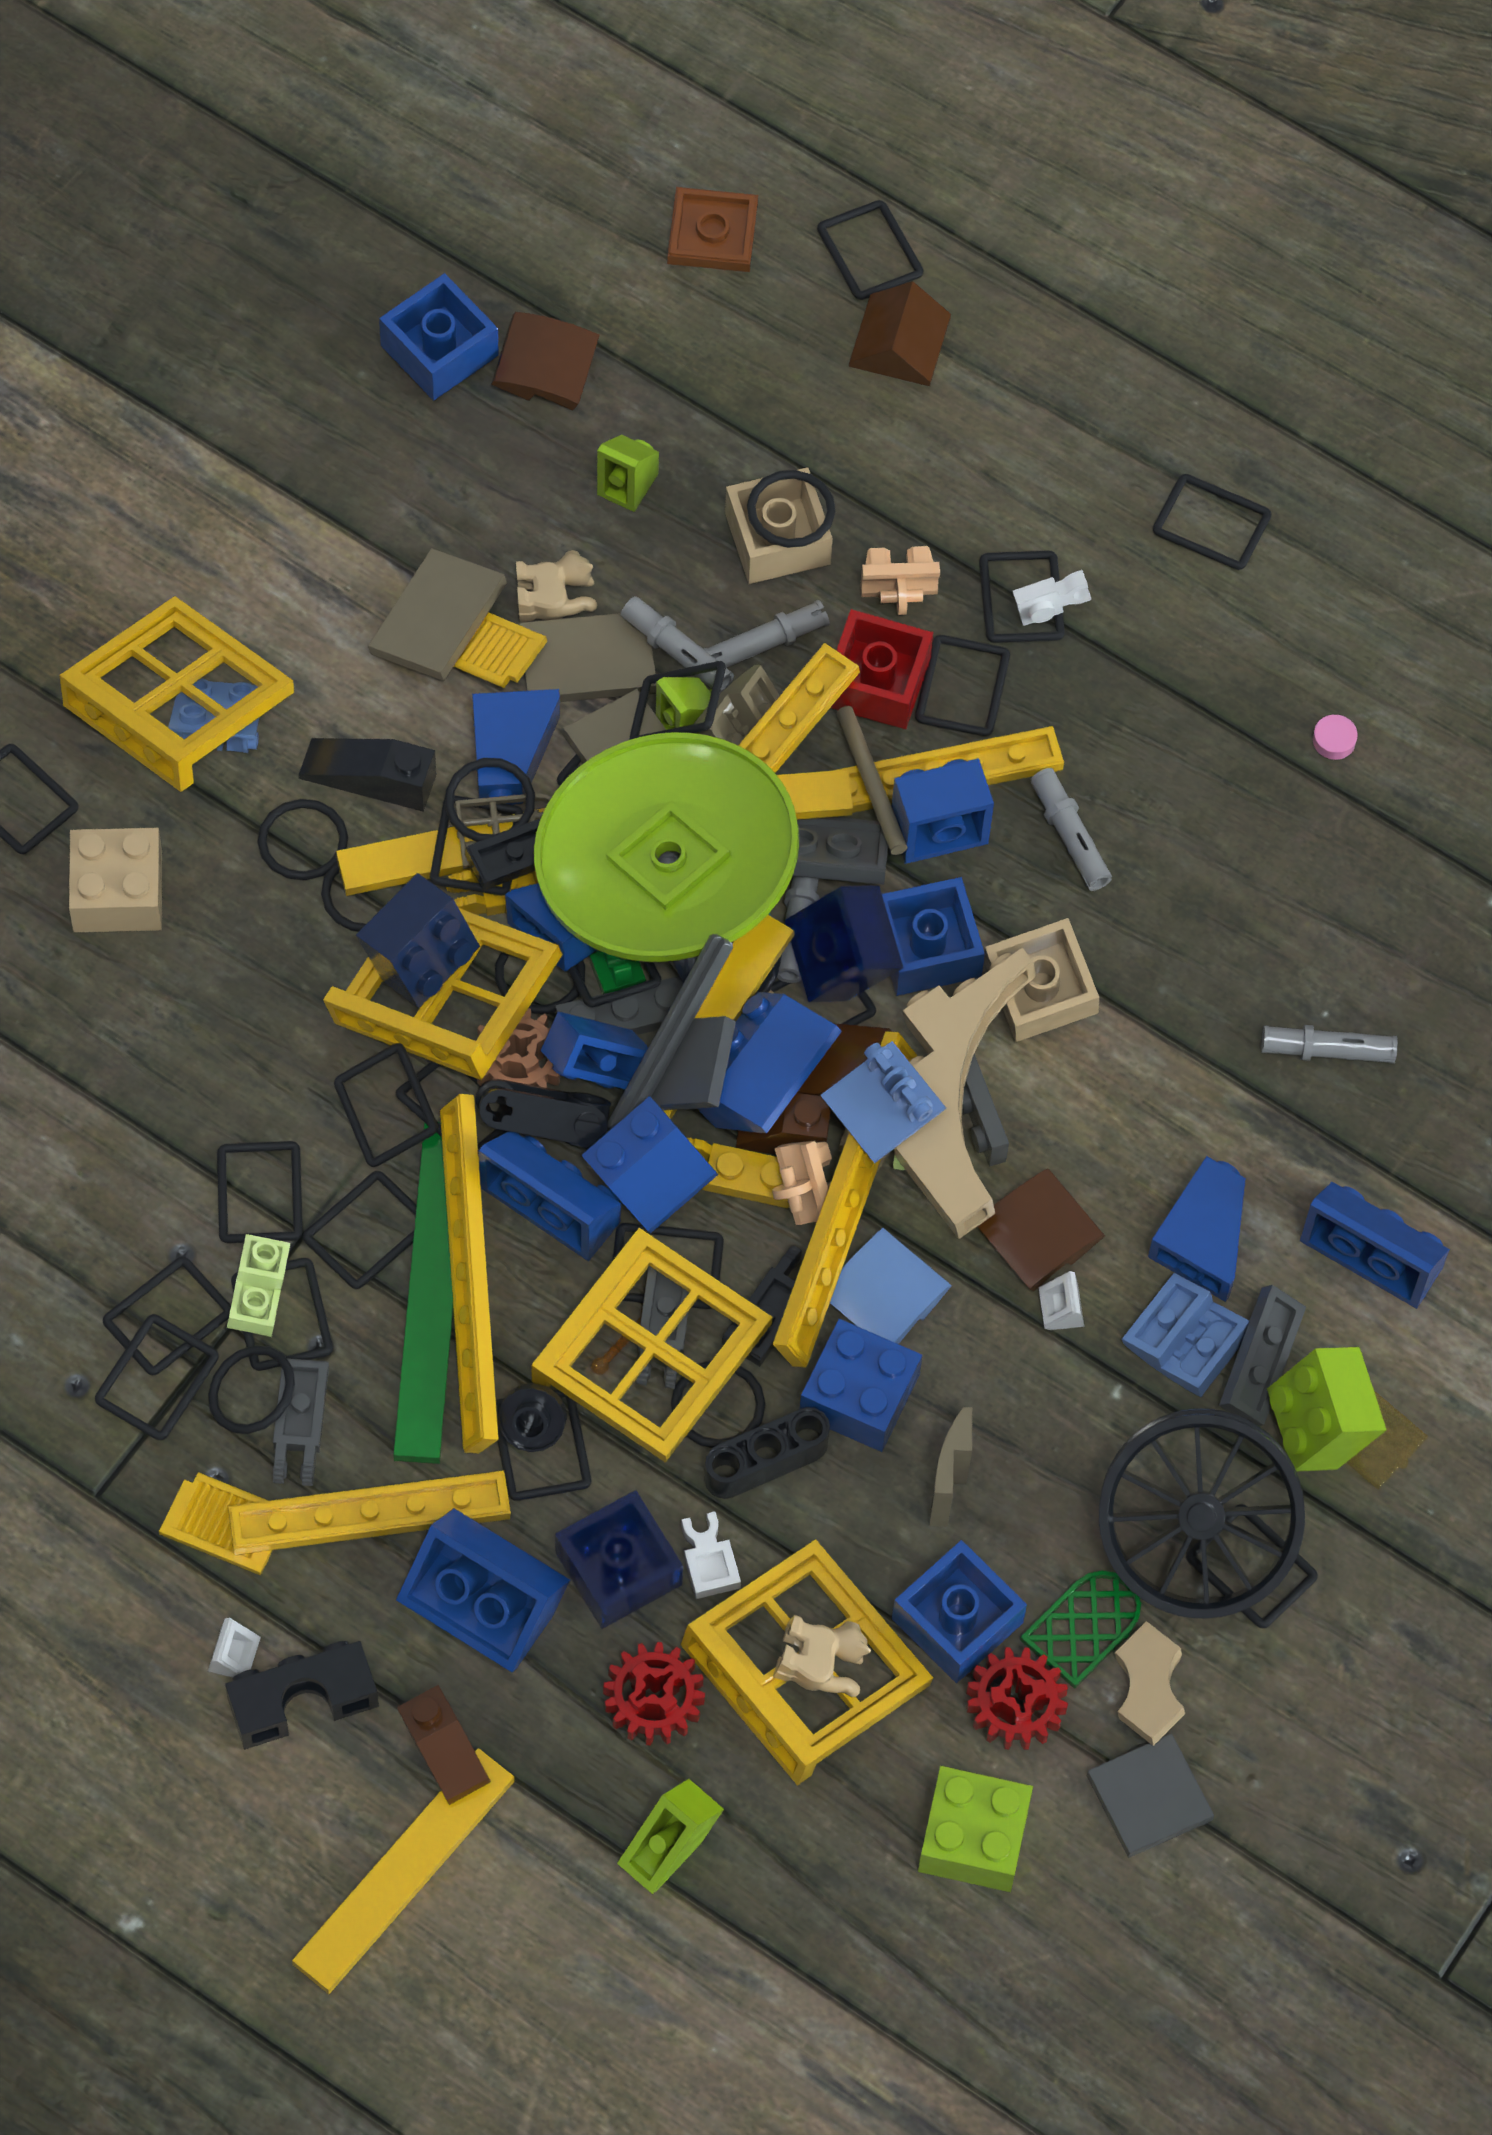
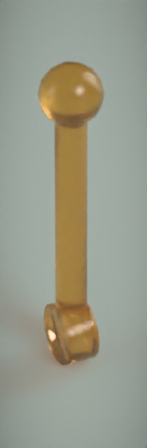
M643 1307L641 1308V1316L636 1321L639 1325H641ZM622 1336L603 1357H597L591 1363L592 1371L597 1375L605 1374L609 1369L611 1360L630 1340Z

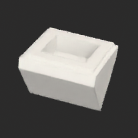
M1069 1271L1038 1287L1044 1329L1056 1330L1084 1327L1079 1287L1075 1272Z
M225 1618L219 1632L208 1672L233 1678L241 1672L251 1670L261 1637L233 1619Z

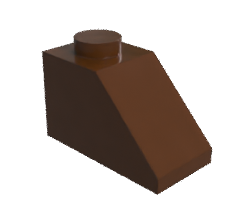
M796 1093L767 1133L738 1130L736 1148L776 1154L775 1148L782 1144L808 1141L827 1143L831 1108L821 1096Z
M439 1685L397 1707L412 1739L449 1805L491 1782Z

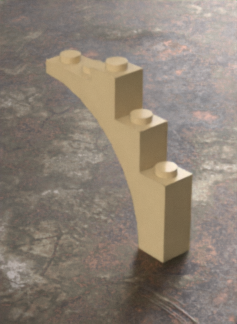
M1023 947L1014 954L1005 953L991 964L990 970L977 980L970 978L961 983L955 989L954 996L951 998L938 985L930 992L924 990L916 994L908 1002L907 1008L903 1010L906 1026L929 1054L926 1057L917 1056L909 1062L944 1104L946 1109L895 1147L894 1152L897 1160L958 1239L995 1214L993 1200L976 1174L965 1146L962 1126L963 1095L972 1057L989 1024L1009 999L1036 977L1033 960Z

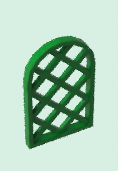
M1102 1570L1088 1573L1072 1584L1020 1637V1641L1038 1657L1043 1654L1046 1655V1665L1051 1668L1059 1667L1061 1670L1060 1676L1075 1689L1124 1639L1129 1637L1139 1621L1141 1610L1140 1598L1124 1584L1115 1572ZM1096 1579L1113 1580V1591H1096ZM1090 1581V1591H1076L1079 1587ZM1119 1583L1125 1586L1128 1591H1119ZM1133 1597L1136 1611L1120 1612V1598ZM1074 1598H1091V1613H1074ZM1097 1598H1114V1612L1097 1613ZM1068 1599L1069 1613H1054ZM1092 1619L1093 1634H1075V1620ZM1098 1619H1115L1116 1634H1098ZM1121 1619H1133L1130 1625L1121 1633ZM1052 1620H1069L1070 1635H1052ZM1046 1621L1047 1635H1032ZM1053 1641H1070L1071 1656H1053ZM1076 1641H1093L1094 1656H1077ZM1099 1641H1113L1099 1654ZM1034 1642H1047L1048 1655ZM1057 1663H1071L1072 1676ZM1077 1663H1091L1079 1676L1077 1675Z

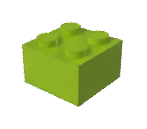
M1360 1347L1315 1348L1267 1388L1270 1405L1275 1413L1283 1438L1284 1449L1292 1461L1296 1472L1337 1470L1387 1431Z
M940 1766L918 1872L1011 1892L1033 1786Z

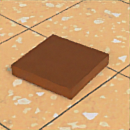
M676 187L667 264L750 272L758 195Z

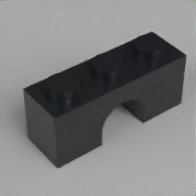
M338 1641L326 1646L323 1649V1653L307 1658L303 1655L291 1656L280 1661L278 1667L263 1672L257 1669L247 1670L234 1676L233 1681L225 1683L227 1699L244 1750L289 1736L284 1711L287 1704L300 1694L312 1693L322 1697L328 1703L334 1721L379 1707L378 1692L361 1641L351 1644L348 1641Z

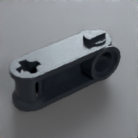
M491 1079L484 1082L476 1093V1105L482 1120L488 1126L510 1132L564 1141L584 1148H590L605 1135L612 1104L605 1098L588 1093L565 1092L502 1079ZM498 1096H503L506 1105L501 1104L497 1111H492L489 1103H495Z

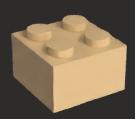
M808 467L797 470L810 474ZM761 479L726 487L725 515L749 584L831 565L833 538L830 529L821 539L807 546L787 548L771 544L756 533L748 519L747 502L752 489ZM797 479L779 480L768 485L759 494L756 503L757 518L762 526L772 534L787 539L803 538L814 533L823 524L825 519L815 487L808 482Z
M159 828L70 830L69 911L73 933L162 930V847Z
M1069 918L985 947V965L988 971L991 964L1005 953L1014 954L1022 947L1033 960L1036 977L1010 998L1002 1008L1015 1042L1099 1013V995Z

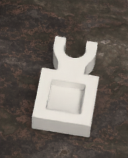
M1083 570L1071 573L1058 582H1055L1054 578L1051 577L1013 590L1023 626L1031 623L1046 622L1054 615L1063 613V606L1081 604L1091 600Z
M716 1512L707 1513L706 1521L709 1529L702 1533L696 1532L692 1528L690 1518L681 1520L683 1535L687 1542L694 1547L684 1550V1559L695 1599L741 1588V1580L730 1541L717 1542L716 1539L718 1534Z

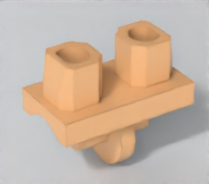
M915 546L907 549V563H891L890 550L886 548H870L867 551L866 563L862 565L861 597H880V603H896L897 615H907V602H923V595L938 594L940 564L933 561L928 546Z
M808 1141L782 1144L775 1148L783 1184L772 1189L773 1197L775 1200L788 1199L796 1225L817 1222L831 1182H826L823 1167L829 1165L832 1159L828 1143Z

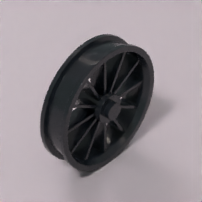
M1181 1410L1159 1417L1143 1426L1123 1444L1115 1455L1105 1475L1099 1504L1100 1535L1107 1557L1115 1572L1124 1584L1142 1600L1160 1610L1181 1617L1202 1619L1223 1617L1238 1613L1257 1604L1277 1588L1289 1573L1300 1551L1304 1535L1305 1507L1303 1491L1296 1469L1288 1454L1268 1432L1257 1424L1239 1415L1222 1410ZM1199 1427L1222 1429L1238 1435L1209 1492L1203 1491ZM1185 1428H1195L1197 1492L1192 1493L1157 1440L1161 1436ZM1244 1438L1260 1448L1273 1462L1221 1497H1215ZM1152 1443L1187 1498L1184 1500L1126 1471L1127 1466L1144 1447ZM1276 1470L1279 1471L1283 1478L1290 1500V1505L1223 1507V1504ZM1121 1477L1179 1506V1510L1114 1513V1498ZM1290 1513L1289 1530L1282 1549L1225 1521V1516ZM1179 1519L1177 1525L1128 1556L1125 1555L1120 1545L1114 1522ZM1222 1528L1278 1556L1268 1571L1254 1583L1250 1581L1219 1534ZM1183 1530L1187 1536L1159 1588L1143 1577L1131 1563ZM1214 1537L1246 1588L1230 1595L1209 1598L1206 1539ZM1193 1538L1201 1540L1204 1599L1183 1597L1166 1591Z

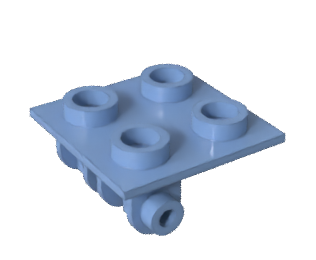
M202 678L192 684L225 709H228L258 688L256 685L246 682H212ZM181 692L176 695L168 728L185 739L216 716ZM260 717L227 740V751L248 753L249 749L257 750L259 740L257 727ZM224 743L217 747V751L223 750Z
M893 1041L883 1047L879 1043L869 1046L864 1052L868 1059L820 1095L874 1164L946 1109Z

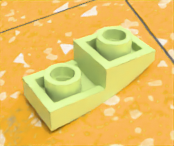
M249 1234L245 1235L227 1328L269 1337L272 1336L290 1243Z

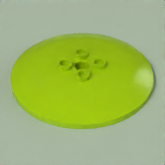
M679 732L652 734L622 742L602 751L578 767L565 779L555 791L541 816L535 837L534 865L543 898L556 919L580 941L594 949L624 959L643 962L678 961L699 956L709 936L712 934H718L732 943L757 926L771 912L783 896L794 874L799 851V828L792 800L784 784L767 764L748 750L729 741L703 734ZM668 851L681 854L679 859L673 863L664 864L658 861L659 857Z

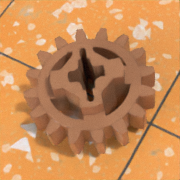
M528 1008L482 1080L477 1079V1083L481 1086L488 1080L502 1079L547 1088V1083L558 1086L560 1084V1075L552 1069L553 1064L549 1059L542 1069L539 1066V1061L544 1059L541 1049L550 1028H547L548 1016L543 1014L537 1020L531 1018V1009ZM480 1025V1026L477 1028V1029H478V1037H479V1035L481 1034V1032L483 1031V1029H484L485 1026Z

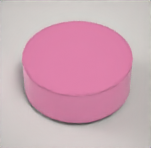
M1342 715L1323 717L1316 724L1313 734V745L1316 751L1323 757L1333 760L1349 756L1354 750L1357 740V729L1354 723Z

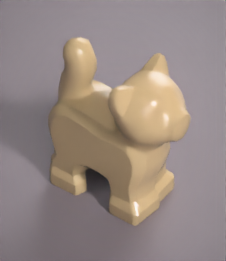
M571 550L566 552L557 562H541L527 565L523 561H516L520 622H529L535 619H562L564 616L575 615L582 611H595L597 608L595 599L581 596L570 600L565 588L566 585L581 587L594 585V580L591 577L593 565L589 563V560L580 556L578 551Z
M793 1615L786 1626L783 1642L797 1646L799 1654L795 1652L793 1647L786 1644L782 1657L779 1656L773 1677L784 1681L796 1682L801 1687L811 1691L820 1690L830 1693H845L850 1697H856L860 1693L858 1683L848 1677H835L833 1671L835 1656L846 1662L862 1664L863 1655L871 1652V1648L867 1646L868 1640L861 1632L860 1625L847 1621L841 1627L831 1629L824 1625L805 1623L802 1617Z

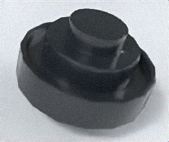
M536 1383L522 1384L511 1390L502 1401L498 1415L499 1428L506 1441L517 1449L527 1452L544 1451L555 1445L563 1434L567 1420L565 1404L560 1396L549 1387Z

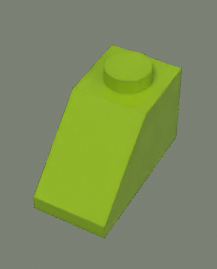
M622 434L602 443L597 450V495L635 512L658 475L659 452L643 440H633Z
M663 677L656 681V716L666 730L692 725L708 707L712 689L708 690L700 678Z
M687 1779L661 1796L617 1864L651 1894L655 1893L703 1842L724 1808L694 1782Z

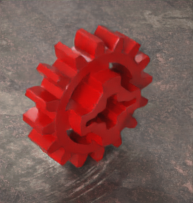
M657 1642L654 1652H647L643 1643L638 1644L637 1656L632 1657L625 1651L621 1653L620 1661L623 1666L622 1668L610 1665L608 1676L613 1681L604 1682L603 1694L611 1697L605 1701V1712H617L613 1718V1727L618 1729L627 1725V1739L632 1741L638 1733L645 1734L646 1745L651 1746L654 1735H661L665 1744L671 1743L672 1731L676 1730L682 1736L688 1734L686 1719L691 1722L699 1721L700 1711L695 1706L704 1705L705 1693L698 1690L703 1686L704 1678L702 1674L691 1675L695 1670V1660L691 1658L682 1663L680 1661V1648L676 1647L670 1654L663 1653L662 1642ZM629 1679L634 1692L628 1696V1700L625 1702L622 1692L625 1683ZM681 1686H684L686 1697L680 1708L674 1695L680 1692ZM650 1689L653 1693L662 1690V1697L658 1698L655 1694L646 1697V1690Z
M1006 1647L1004 1658L1000 1661L994 1654L990 1653L987 1655L986 1660L988 1669L977 1665L973 1673V1677L977 1682H968L966 1694L974 1697L967 1701V1713H979L974 1719L973 1727L977 1730L986 1726L989 1729L986 1741L989 1743L998 1736L1003 1737L1004 1749L1007 1750L1012 1746L1013 1740H1020L1024 1750H1029L1032 1737H1035L1042 1744L1046 1743L1048 1738L1047 1728L1058 1732L1061 1720L1057 1715H1066L1068 1703L1061 1700L1067 1695V1684H1056L1060 1678V1668H1052L1048 1671L1045 1668L1047 1656L1043 1654L1036 1661L1031 1660L1030 1648L1026 1647L1021 1657H1014L1012 1649ZM1002 1675V1683L997 1687H991L990 1692H986L991 1682ZM1012 1685L1014 1686V1691L1018 1694L1019 1699L1025 1700L1022 1712L1020 1710L1019 1704L1016 1703L1015 1698L1010 1697ZM1044 1705H1048L1045 1713L1039 1719L1032 1722L1031 1717L1034 1711L1043 1710ZM997 1717L1002 1718L1003 1720H1005V1721L1008 1722V1723H1005V1722L1001 1721V1720L998 1719Z

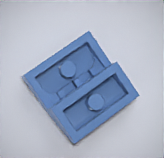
M882 1228L844 1265L830 1304L856 1326L899 1344L919 1319L924 1320L952 1285L886 1229Z
M1173 1273L1122 1338V1342L1143 1361L1170 1380L1195 1395L1202 1397L1240 1348L1249 1320L1213 1302L1210 1291Z

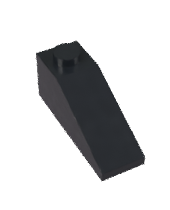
M312 738L299 772V779L424 812L436 778V756L433 749L395 739Z

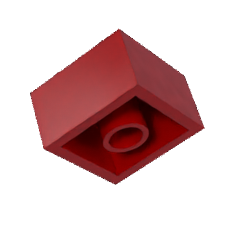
M851 609L836 651L857 664L860 673L830 708L839 710L842 707L851 706L856 716L906 730L931 659L934 632Z

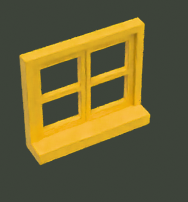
M176 596L59 675L64 707L180 792L194 783L192 765L294 693V683L291 678ZM174 627L208 651L178 673L143 649ZM132 656L166 680L135 703L101 679V677ZM222 663L227 664L258 687L228 709H225L192 685ZM181 692L216 716L185 739L150 715Z
M459 908L480 947L473 953L470 960L460 966L442 984L440 990L420 1007L414 1017L370 1001L383 980L369 957L346 991L332 986L324 997L323 1001L335 1024L388 1045L400 1043L409 1053L482 1080L563 954L557 944ZM483 945L527 961L505 997L460 980ZM453 990L497 1007L476 1041L432 1024Z
M638 1228L531 1365L532 1382L549 1388L552 1385L666 1463L771 1326L773 1317L641 1228ZM649 1266L689 1292L656 1336L616 1309ZM698 1299L739 1325L706 1369L665 1342ZM604 1323L645 1350L611 1394L571 1368ZM653 1357L694 1383L661 1427H658L620 1401Z
M816 1539L688 1624L681 1642V1647L695 1660L696 1665L797 1786L812 1776L816 1765L925 1690L933 1680L932 1675ZM809 1575L847 1618L832 1629L841 1627L847 1621L859 1624L861 1632L868 1640L867 1643L896 1676L895 1679L861 1702L856 1697H850L845 1693H837L850 1710L815 1734L808 1729L777 1692L776 1689L787 1681L773 1677L775 1668L763 1675L727 1632L728 1629L762 1606L765 1607L785 1631L790 1618L776 1603L774 1598ZM833 1671V1675H834L835 1677H839V1676L835 1673V1671Z

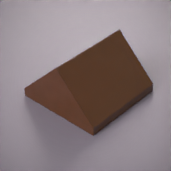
M913 281L870 294L850 358L849 367L930 386L951 319V313Z

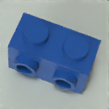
M558 1011L541 1052L553 1064L552 1069L563 1077L569 1079L580 1078L595 1082L606 1088L617 1087L626 1090L649 1047L631 1029Z

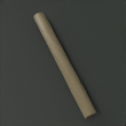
M851 706L842 707L836 714L890 852L893 855L902 854L907 850V844L854 710Z

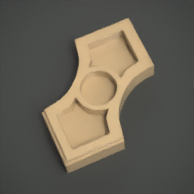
M1146 1621L1115 1652L1118 1664L1127 1673L1130 1680L1129 1692L1125 1702L1118 1710V1717L1154 1746L1185 1715L1184 1706L1175 1698L1170 1688L1171 1675L1181 1659L1182 1652L1177 1644Z

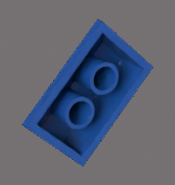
M757 992L756 995L752 996L744 1004L743 1013L736 1021L719 1107L697 1108L715 1128L767 1133L842 1032L837 1025L785 994Z
M509 1131L485 1143L479 1150L481 1189L588 1262L621 1222V1203L609 1188L603 1185H597L596 1187L583 1178L580 1170L566 1160L559 1162L547 1154L545 1147L531 1136L522 1137L516 1132Z
M1331 1182L1310 1204L1300 1242L1416 1309L1443 1269L1450 1250L1443 1246L1441 1240L1435 1235L1415 1230L1405 1224L1403 1219L1395 1212L1388 1209H1379L1365 1201L1364 1197L1355 1189L1347 1186L1341 1187L1334 1182Z
M453 1508L430 1526L396 1601L510 1672H514L552 1619L570 1579Z

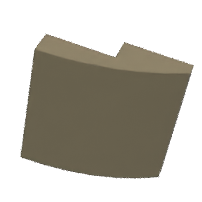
M761 665L752 666L720 693L713 724L710 729L699 732L700 734L720 738L736 745L741 743L780 696ZM707 708L694 724L705 721Z
M973 1407L962 1408L952 1423L943 1443L937 1465L929 1526L948 1527L953 1498V1484H967L972 1455Z

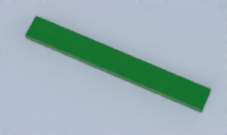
M424 1122V1130H425V1129L429 1128V1126ZM435 1133L422 1142L394 1461L440 1464L454 1308L442 1137Z

